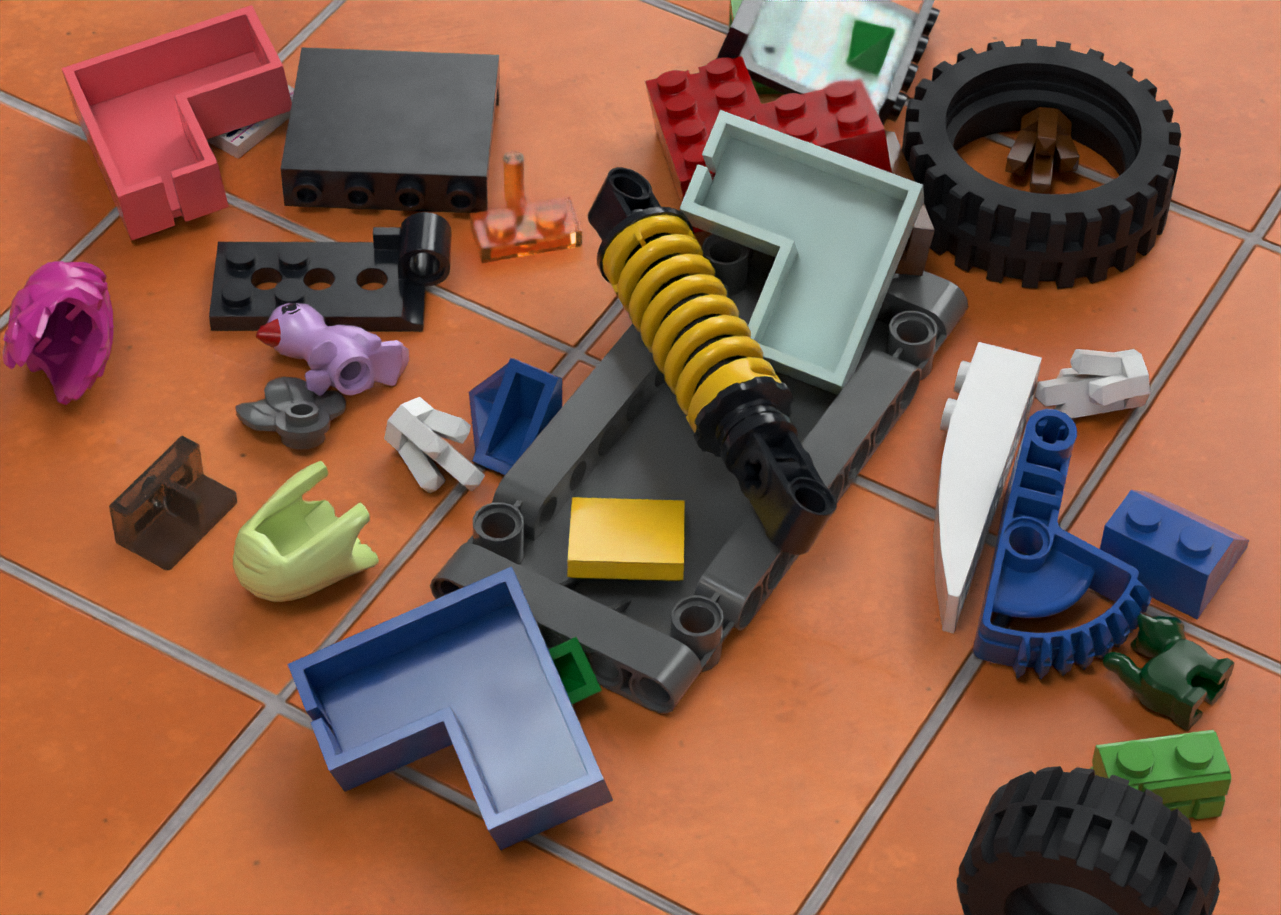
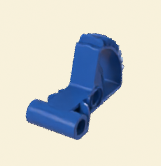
M1055 409L1037 411L1030 416L1006 489L997 541L973 645V652L979 659L1013 666L1017 679L1025 674L1027 667H1033L1039 678L1042 679L1048 674L1051 665L1064 676L1071 670L1073 663L1085 670L1092 663L1094 656L1103 660L1105 654L1111 652L1113 646L1119 648L1127 640L1129 633L1137 629V617L1139 614L1147 611L1152 599L1150 596L1151 591L1137 580L1139 571L1136 568L1068 533L1059 526L1058 515L1071 453L1077 438V427L1066 413ZM1016 551H1021L1028 555H1022L1020 553H1017ZM1088 588L1116 602L1105 613L1094 620L1064 631L1050 633L1021 632L994 626L990 622L992 612L1019 618H1040L1057 614L1079 601Z

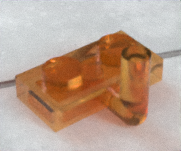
M518 151L507 152L503 157L504 198L507 207L470 214V228L481 262L488 263L582 246V229L571 198L565 197L528 204L524 194V156Z

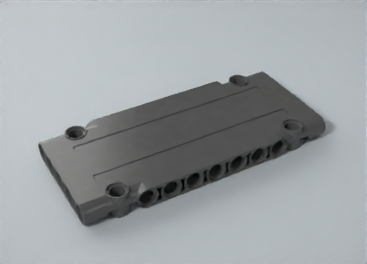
M712 234L702 244L703 257L712 264L715 270V277L722 281L727 290V297L734 301L739 311V318L745 320L748 325L776 257ZM924 271L922 276L895 273L854 375L838 395L775 371L780 381L788 386L794 400L791 404L792 414L790 419L797 429L798 440L810 454L814 467L826 487L833 493L837 503L907 409L917 391L920 380L925 379L930 374L934 355L966 313L968 299L964 292L954 283L927 271ZM632 324L506 473L495 491L492 503L484 505L476 511L473 517V535L456 550L431 580L430 588L435 599H438L512 566L548 649L577 636L599 685L652 711L669 713L674 710L699 674L712 669L718 664L722 653V643L732 629L736 628L741 631L747 627L799 555L787 553L776 547L769 540L765 533V527L749 499L742 493L736 476L728 471L721 457H715L712 453L703 452L698 447L693 437L695 433L687 421L686 415L678 405L676 395L671 392L665 382L664 374L659 371L653 360L652 353L648 351L641 339V333ZM572 497L685 500L683 580L567 577Z

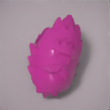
M54 261L48 262L37 269L28 278L24 288L19 290L12 300L8 328L3 339L5 341L3 349L4 364L11 370L15 367L16 363L20 367L26 363L31 372L43 370L54 387L57 401L64 405H67L71 400L77 401L87 388L91 389L97 377H102L109 360L113 342V309L107 289L108 284L105 282L107 277L101 269L87 262Z

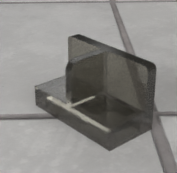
M180 436L109 505L115 542L160 568L171 570L237 504V494L234 490L204 475L200 445L184 436Z

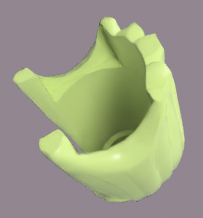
M322 461L305 467L289 478L238 532L234 546L233 568L241 586L258 598L273 602H284L307 597L379 563L377 554L366 544H361L360 539L357 537L361 529L370 521L369 512L361 502L338 518L335 516L334 507L328 501L309 502L302 499L304 493L328 476L327 467Z

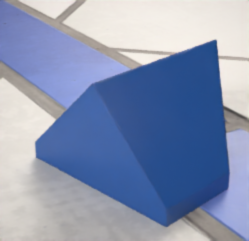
M510 358L506 365L470 390L469 400L475 454L472 461L506 475L562 408V378L515 358Z

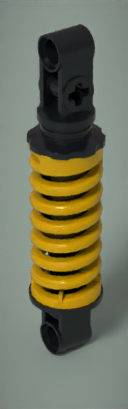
M623 167L611 169L587 214L589 223L602 240L597 252V266L600 273L612 285L623 307L629 312L633 325L641 333L642 341L648 351L652 353L653 360L659 371L664 374L665 382L671 392L676 395V401L695 433L693 437L698 447L703 452H709L714 454L715 457H721L728 471L736 476L742 493L749 499L765 527L767 537L776 547L795 555L807 553L836 510L837 502L833 493L826 487L814 467L810 454L798 440L797 429L790 419L792 414L791 404L794 400L790 389L785 383L780 381L770 362L763 359L764 353L760 345L751 338V331L745 320L739 318V311L734 301L727 297V290L722 281L715 277V270L712 264L703 257V250L694 236L693 227L686 215L674 208L661 207L652 192L650 183L641 174Z

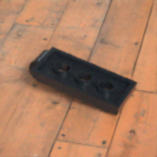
M421 212L407 217L402 222L401 227H373V242H218L209 312L211 331H258L262 325L267 324L272 312L277 307L287 303L308 304L320 313L327 326H356L368 332H423L426 287L440 284L450 273L451 226L446 219L437 214ZM267 282L277 284L275 288L269 290L256 288V286ZM315 283H327L331 285L330 287L323 290H314L308 288L309 286ZM368 283H379L384 285L382 288L377 290H366L361 288L363 285Z

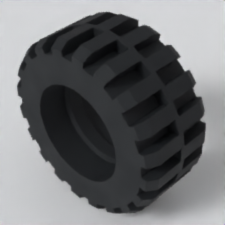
M1061 766L1043 768L1037 771L1036 774L1029 771L1009 780L1007 784L995 791L986 806L959 866V875L956 881L957 892L964 915H1212L1220 893L1218 887L1220 877L1215 859L1211 856L1209 845L1200 832L1193 833L1190 820L1178 809L1171 811L1165 807L1162 797L1148 789L1143 793L1128 786L1129 780L1115 775H1111L1108 779L1095 775L1093 769L1076 767L1071 772H1063Z

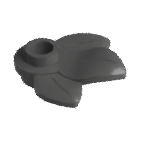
M278 377L267 383L264 389L265 399L257 402L241 403L235 408L237 417L253 430L276 431L281 436L282 443L287 447L310 449L324 442L325 433L330 428V420L344 413L346 401L344 396L336 390H328L319 396L313 391L308 390L305 387L306 381L300 378Z

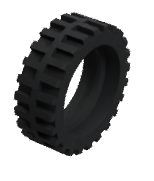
M1021 39L1020 46L1006 47L1003 41L988 43L987 51L977 54L972 48L958 53L957 62L954 65L946 61L938 64L933 68L932 81L923 78L915 88L914 99L909 100L902 144L903 154L915 182L923 185L924 205L935 229L930 248L938 255H942L946 251L950 252L955 256L954 265L967 272L974 266L987 271L986 279L1002 283L1004 277L1022 280V287L1037 289L1039 281H1055L1057 289L1070 288L1074 286V280L1077 278L1087 277L1090 283L1105 280L1108 269L1113 266L1120 272L1132 267L1136 252L1143 256L1147 255L1154 247L1156 235L1163 233L1182 149L1179 146L1181 139L1180 125L1177 122L1171 123L1174 110L1166 99L1161 101L1155 100L1157 87L1147 78L1140 82L1132 77L1134 69L1121 61L1114 66L1103 61L1104 53L1091 48L1087 54L1070 50L1071 43L1056 41L1055 47L1037 46V39ZM1038 107L1059 109L1072 122V139L1101 155L1114 167L1120 176L1107 184L1083 192L1070 194L1031 193L1004 186L983 176L970 167L956 151L968 143L988 135L1020 131L1022 117Z

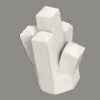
M1075 349L1070 360L1072 368L1061 369L1057 379L1038 382L1035 391V397L1046 407L1056 405L1055 410L1066 413L1072 419L1145 406L1150 395L1149 374L1142 354L1135 349L1119 352Z
M421 397L401 404L387 420L384 440L399 452L420 487L428 493L436 491L446 481L433 460L470 491L476 489L485 477L476 466L443 439L446 438L463 444L470 433L471 427L464 419L436 410Z

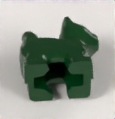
M1139 614L1137 617L1138 635L1130 643V647L1135 652L1152 659L1143 668H1139L1128 656L1118 652H1109L1103 658V665L1108 670L1118 674L1121 681L1137 694L1140 702L1147 708L1169 716L1180 727L1190 730L1203 714L1202 711L1197 709L1203 700L1213 705L1225 692L1235 662L1229 658L1216 659L1209 655L1203 647L1186 640L1184 624L1179 618L1165 616L1149 617Z

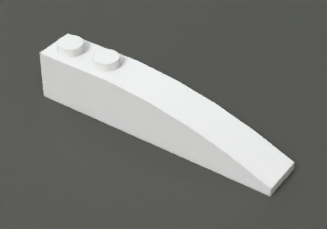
M978 342L971 363L962 360L954 386V392L960 394L957 400L947 399L940 425V430L948 431L941 461L933 534L935 585L942 630L953 634L1035 397L1042 360L1041 357Z

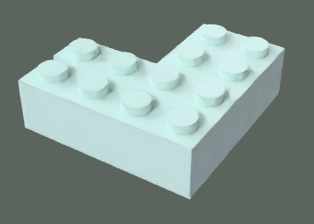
M720 110L702 153L707 167L697 165L680 206V211L686 215L691 225L776 257L748 324L751 338L758 342L764 353L763 359L770 362L774 371L838 395L854 375L924 202L923 185ZM709 171L716 173L713 180Z

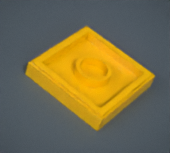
M572 497L567 577L683 580L685 500Z

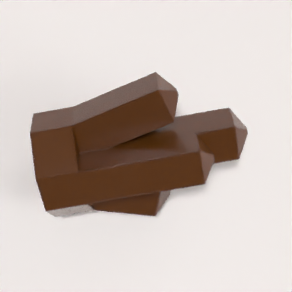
M1038 107L1024 115L1021 120L1020 133L1007 157L1005 171L1024 176L1032 159L1029 192L1050 194L1053 159L1059 173L1078 170L1080 156L1071 137L1072 122L1059 109Z

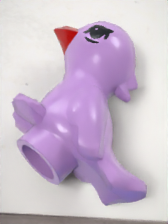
M287 303L277 307L272 312L267 324L262 325L256 334L257 339L273 347L280 354L306 360L311 370L305 373V387L319 396L324 394L329 386L337 388L346 395H355L373 387L374 381L394 386L409 362V349L404 347L403 343L397 340L381 342V339L376 334L356 326H327L323 316L308 304Z

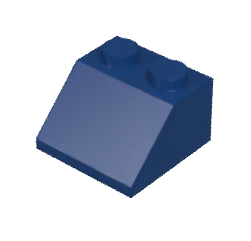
M1131 490L1105 524L1100 550L1136 568L1139 571L1137 580L1151 591L1150 596L1198 619L1247 549L1249 539L1147 491Z

